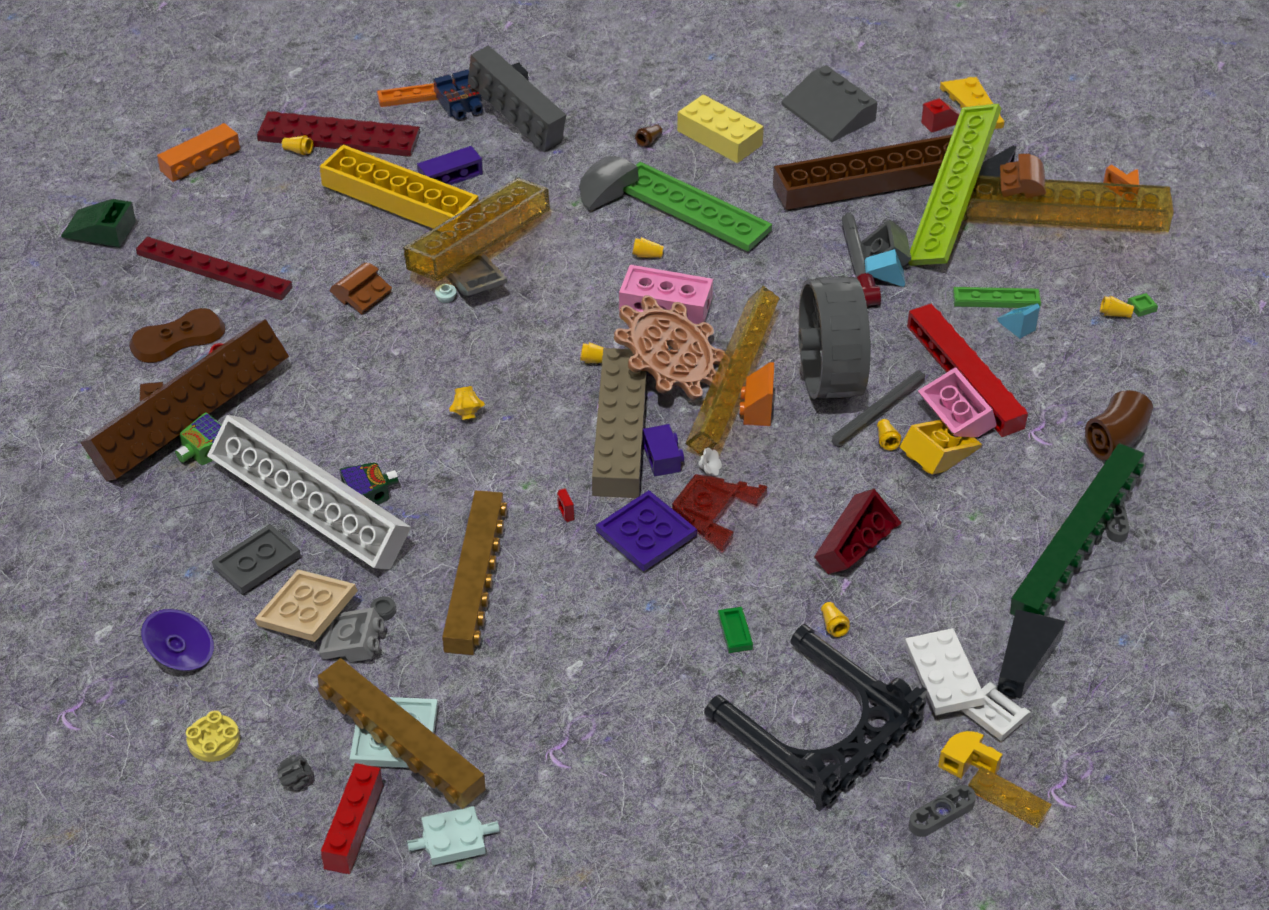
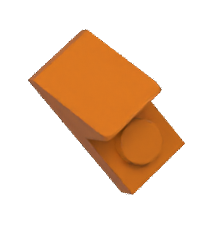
M1110 165L1106 167L1103 184L1130 202L1135 203L1139 190L1138 169L1126 174L1117 167Z

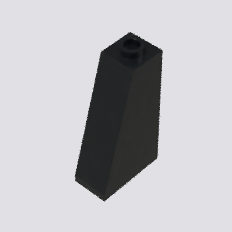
M1016 609L998 680L997 690L1009 697L1020 699L1023 697L1060 643L1065 626L1064 620Z

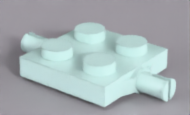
M474 806L421 817L424 830L423 838L407 840L409 852L425 848L430 855L433 866L486 854L483 842L484 835L499 833L498 821L481 824L477 819Z

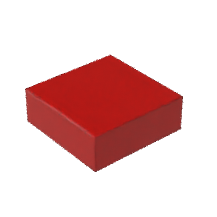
M566 488L558 490L557 507L566 522L573 521L574 503Z

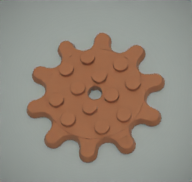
M645 295L641 301L643 312L636 311L628 305L621 306L619 316L626 322L629 329L618 328L614 332V340L616 343L632 350L634 355L628 360V368L632 372L644 370L652 374L656 379V389L658 392H669L673 385H677L685 391L690 399L695 400L703 394L700 382L706 383L712 388H718L724 384L723 377L714 370L713 364L721 365L728 360V356L723 350L714 348L708 342V337L714 333L713 327L706 322L694 324L688 320L686 315L687 308L684 304L674 302L670 310H665L658 305L652 296ZM667 345L671 346L674 350L671 349L669 351Z

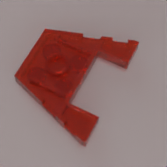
M695 474L672 503V509L723 552L733 539L734 531L715 524L735 497L758 506L767 494L768 487L760 484L759 487L747 486V482L741 481L737 484L728 483L723 478Z

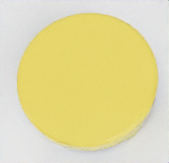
M211 711L207 716L200 718L187 728L186 739L188 749L195 758L202 761L214 762L225 759L239 745L240 733L238 726L231 718L222 715L221 712Z

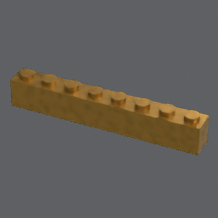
M478 490L474 492L442 636L444 653L474 655L475 645H480L481 631H479V626H484L485 612L483 607H488L489 593H487V588L491 589L493 575L490 573L491 570L496 568V556L494 554L499 552L500 538H498V535L503 534L504 520H502V516L506 517L507 503L503 502L502 492Z
M340 658L317 676L319 683L318 691L325 700H331L342 714H348L359 728H365L371 733V736L377 743H383L388 747L394 757H400L405 761L412 772H418L423 776L428 785L440 790L450 803H455L463 809L486 790L484 773L343 659Z

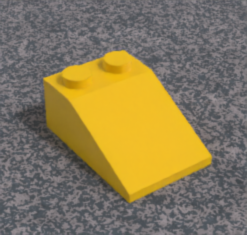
M941 420L911 425L899 448L906 452L908 458L918 462L925 472L937 474L947 471L980 449L982 443L974 437L954 436Z

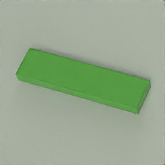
M953 288L954 307L1022 308L1034 304L1041 306L1039 289Z

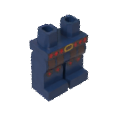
M468 69L452 73V77L448 74L433 78L436 97L447 111L448 116H454L457 120L463 119L468 112H473L475 115L483 112L482 95L468 84Z

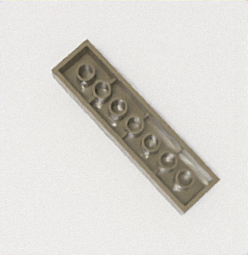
M603 348L592 471V496L639 497L647 371L632 372L628 368V360L634 355L631 349Z

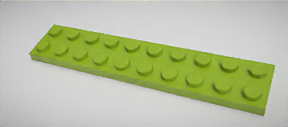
M999 103L962 107L910 249L911 260L908 262L909 266L948 263L1001 112Z

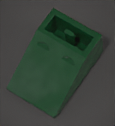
M110 199L78 209L61 237L120 247L136 222L132 202Z

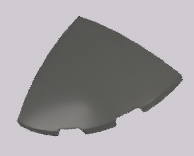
M607 156L594 163L586 171L579 185L580 197L584 206L591 211L622 196L624 187L639 180L638 167L618 156Z

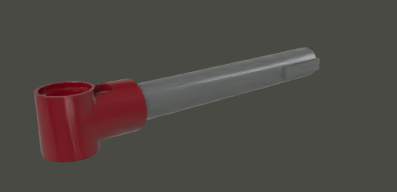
M846 213L841 220L856 277L864 292L866 305H881L880 287L875 285L874 277L865 271L864 260L866 258L855 217L851 213Z

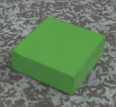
M1147 293L1128 298L1127 304L1134 306L1133 311L1138 317L1157 312L1158 305Z

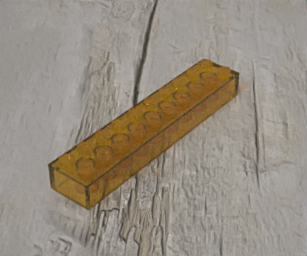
M978 176L963 220L1169 232L1174 211L1169 186L1045 179L1046 194L1031 198H1025L1024 193L1003 197L1001 177Z

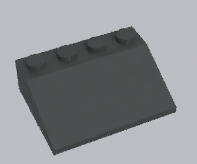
M827 65L812 71L781 101L782 106L831 142L876 121L878 102Z

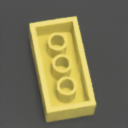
M701 95L678 111V132L736 163H739L763 145L764 126L705 95Z

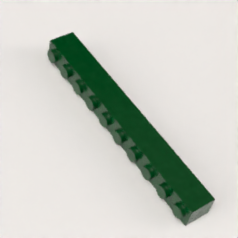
M1120 443L1117 445L1012 596L1010 614L1015 615V611L1018 609L1048 616L1052 602L1058 601L1063 586L1070 583L1075 568L1079 569L1081 567L1086 552H1091L1096 537L1100 538L1102 536L1107 521H1112L1117 506L1121 507L1123 505L1126 493L1133 490L1136 478L1143 475L1146 469L1144 452Z

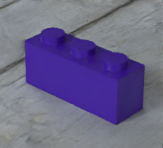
M468 146L417 163V171L427 177L453 185L483 175L482 158L472 146Z

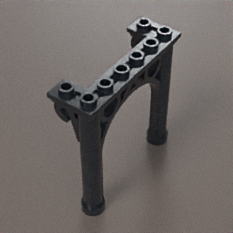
M803 624L792 635L791 645L847 685L860 701L861 718L856 728L846 738L832 746L821 749L804 750L793 748L779 741L721 695H716L709 701L704 710V715L713 722L717 721L814 798L816 809L820 812L825 806H831L843 790H849L861 774H867L878 759H884L889 753L890 748L895 744L902 743L909 731L917 729L922 724L927 689L925 687H916L911 690L910 686L903 679L897 677L888 684L875 679L818 637L812 628ZM868 699L878 706L869 707ZM882 716L888 722L882 727H874L870 725L868 719ZM866 734L874 737L868 744L864 741ZM854 754V756L845 763L844 756ZM831 759L836 761V763L833 764L832 762H830L827 766H825L822 760Z

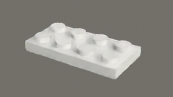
M953 628L905 638V646L923 687L927 689L926 694L935 715L985 705L984 693Z

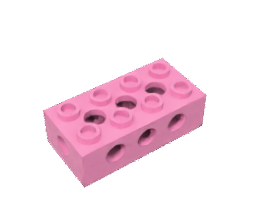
M630 265L619 291V311L621 306L628 305L636 311L643 312L641 307L642 298L645 295H649L665 310H670L674 302L684 304L687 308L686 315L688 320L694 324H700L705 321L712 301L713 279Z

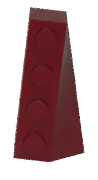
M875 488L855 494L816 552L814 558L827 574L848 569L864 556L867 550L877 545L881 538L890 534L891 530L898 527L902 522Z

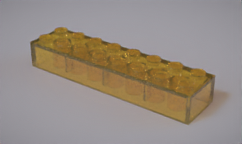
M517 177L404 246L406 269L434 281L443 279L446 275L457 270L465 263L470 262L473 258L486 252L492 246L500 243L503 239L550 210L548 188Z

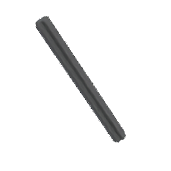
M920 370L915 371L832 435V443L838 447L843 445L925 381V374Z

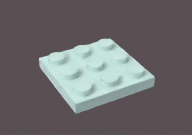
M390 697L434 733L438 709L437 699ZM355 725L350 765L358 763L369 766L409 768L407 763L400 757H394L383 743H377L371 736V733L365 728L361 729Z

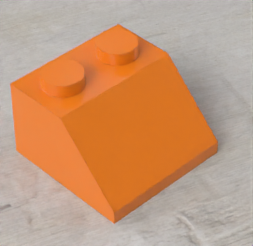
M770 362L747 376L746 386H741V399L745 400V402H740L739 415H744L743 425H771L775 362Z

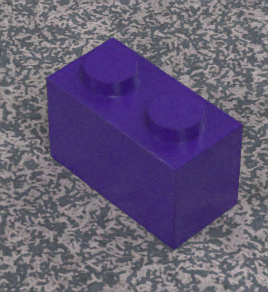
M670 424L643 428V447L653 476L681 472V462H684V454L682 448L678 449V437L676 432H672Z

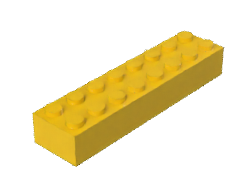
M342 145L319 166L322 186L453 237L461 235L480 215L478 195L346 145Z

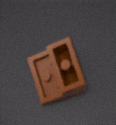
M1018 154L1019 161L1000 165L1001 192L1003 197L1024 193L1025 198H1031L1046 194L1044 165L1038 157L1032 154Z
M365 262L331 286L330 292L344 305L349 303L362 315L391 293L392 287L377 274L379 269L376 266Z

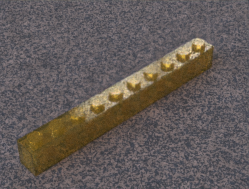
M765 286L760 287L748 298L685 444L701 456L705 448L712 450L719 444L780 299Z

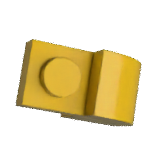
M965 731L955 734L948 740L941 750L938 767L962 779L970 765L995 777L999 771L1003 754L996 751L993 747L982 744L983 734Z

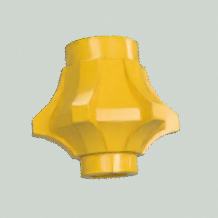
M473 386L455 389L454 401L449 407V411L462 416V420L476 418L475 413L485 404L476 396Z

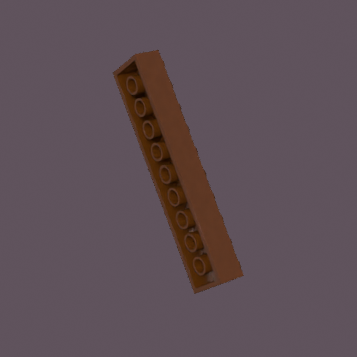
M952 134L774 166L773 187L785 210L935 183Z
M266 319L255 322L80 443L106 481L117 479L177 437L202 414L211 413L290 356Z

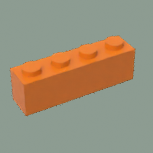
M223 123L157 155L160 171L172 182H175L240 150L238 133Z

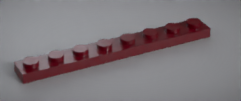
M148 236L136 248L138 256L281 301L293 288L292 281Z

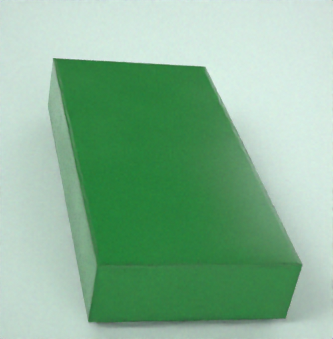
M735 607L718 610V618L728 653L753 650V642L743 608Z

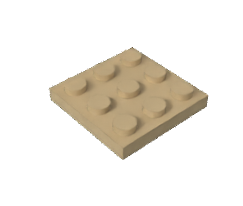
M298 569L258 614L255 621L260 627L316 642L358 590L353 583Z

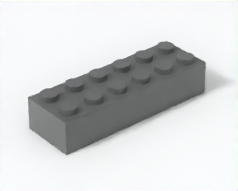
M489 45L471 54L468 84L471 88L480 93L485 100L492 104L498 112L503 114L510 123L514 124L523 135H526L543 152L562 143L566 114Z

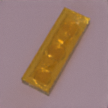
M982 766L968 784L977 796L1036 828H1039L1051 810V803Z

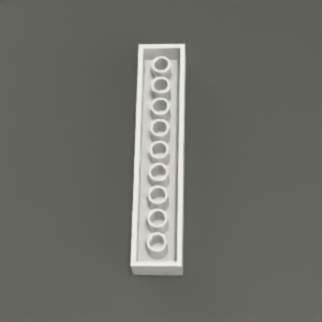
M227 415L207 455L373 568L391 569L411 529L409 525L245 418Z

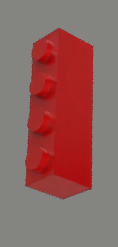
M358 763L354 764L321 849L324 870L350 875L383 788L381 768Z

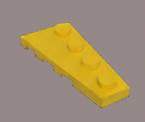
M977 77L940 82V89L943 92L947 91L951 100L959 102L961 109L962 107L993 104ZM999 115L995 129L1004 128V120L1001 115Z

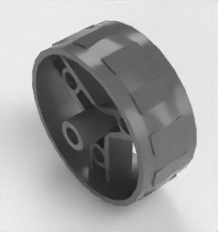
M836 276L807 279L804 281L801 289L798 318V344L807 391L811 398L823 400L861 396L864 394L868 384L871 358L869 318L862 286L856 277Z

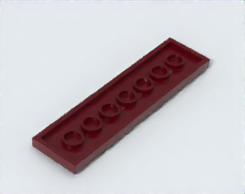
M267 111L257 133V140L282 144L284 138L306 135L312 139L313 147L339 149L342 145H346L361 152L411 157L420 135V127Z

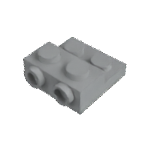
M374 607L339 613L325 630L319 655L322 659L346 656L349 662L372 659L374 651L379 649L378 634L384 630L382 617L378 615Z

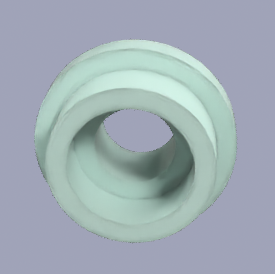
M442 284L435 289V295L442 303L452 302L457 294L456 288L450 284Z

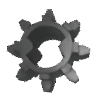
M292 755L284 759L276 770L278 772V779L286 789L293 787L296 790L309 782L308 778L312 776L311 766H309L306 758L304 759L301 755L298 757Z

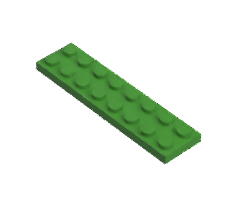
M642 162L636 164L639 180L623 188V192L748 252L772 231L771 223Z

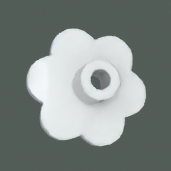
M710 448L704 449L699 461V467L704 469L706 474L717 476L719 469L722 467L718 452Z

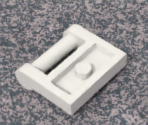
M991 682L982 688L985 696V705L962 709V712L1000 741L1004 740L1018 726L1026 723L1031 716V712L1028 709L1019 707L999 692L997 686Z

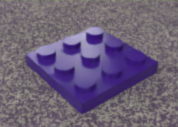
M650 490L596 524V532L642 571L647 570L697 536V529Z

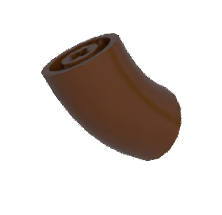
M1125 390L1115 393L1111 397L1105 411L1091 418L1086 423L1085 438L1091 452L1097 458L1106 460L1119 443L1128 447L1131 446L1145 431L1153 411L1152 401L1146 395L1137 391Z

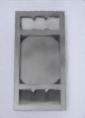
M474 242L435 254V259L447 278H451L459 292L465 296L508 283L506 276Z

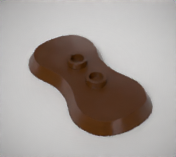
M198 308L189 311L170 323L146 326L137 330L129 342V347L135 358L141 362H159L183 348L215 342L224 335L225 324L212 310Z

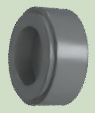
M378 597L371 603L370 608L374 607L383 621L391 619L396 613L395 602L389 597Z

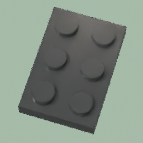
M269 524L213 560L212 565L241 594H244L301 555L300 549Z

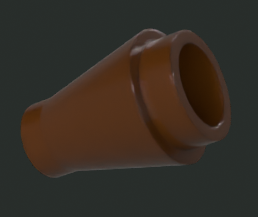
M659 124L638 129L635 134L637 144L645 147L650 146L662 134V127Z

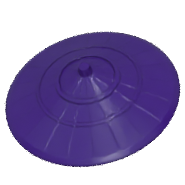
M178 609L158 610L150 614L142 625L141 637L146 650L155 660L169 668L184 671L198 669L204 666L213 655L214 641L209 629L201 620L188 612Z

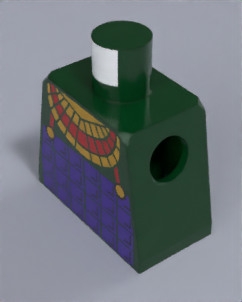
M375 462L339 469L341 482L377 505L388 501L389 486L399 484L395 470L382 473L378 463Z

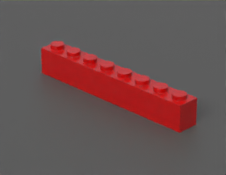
M932 303L910 310L907 323L908 329L946 373L956 367L992 408L997 424L994 429L999 435L1005 437L1024 430L1028 418L1026 408L1021 406L1014 395L1002 384L1001 380L992 373L989 366L984 364L977 353L966 343L965 339L955 331L952 324L948 323L942 316V313Z

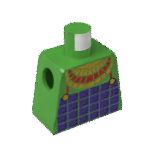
M208 413L202 414L180 433L182 447L175 451L177 458L183 463L192 457L200 465L214 461L207 455L222 425Z

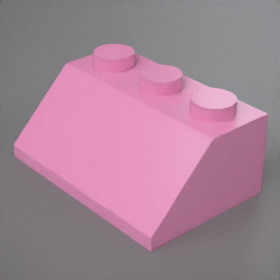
M956 367L918 390L920 396L954 436L979 437L997 426L992 408Z

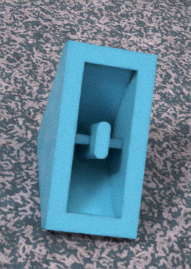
M895 249L867 257L864 260L866 273L871 274L875 278L902 287L905 286L904 270Z
M1039 304L1013 309L998 317V322L1021 339L1036 330L1040 306Z

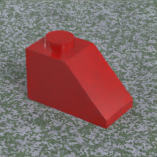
M939 98L923 103L921 123L933 133L956 125L960 114Z

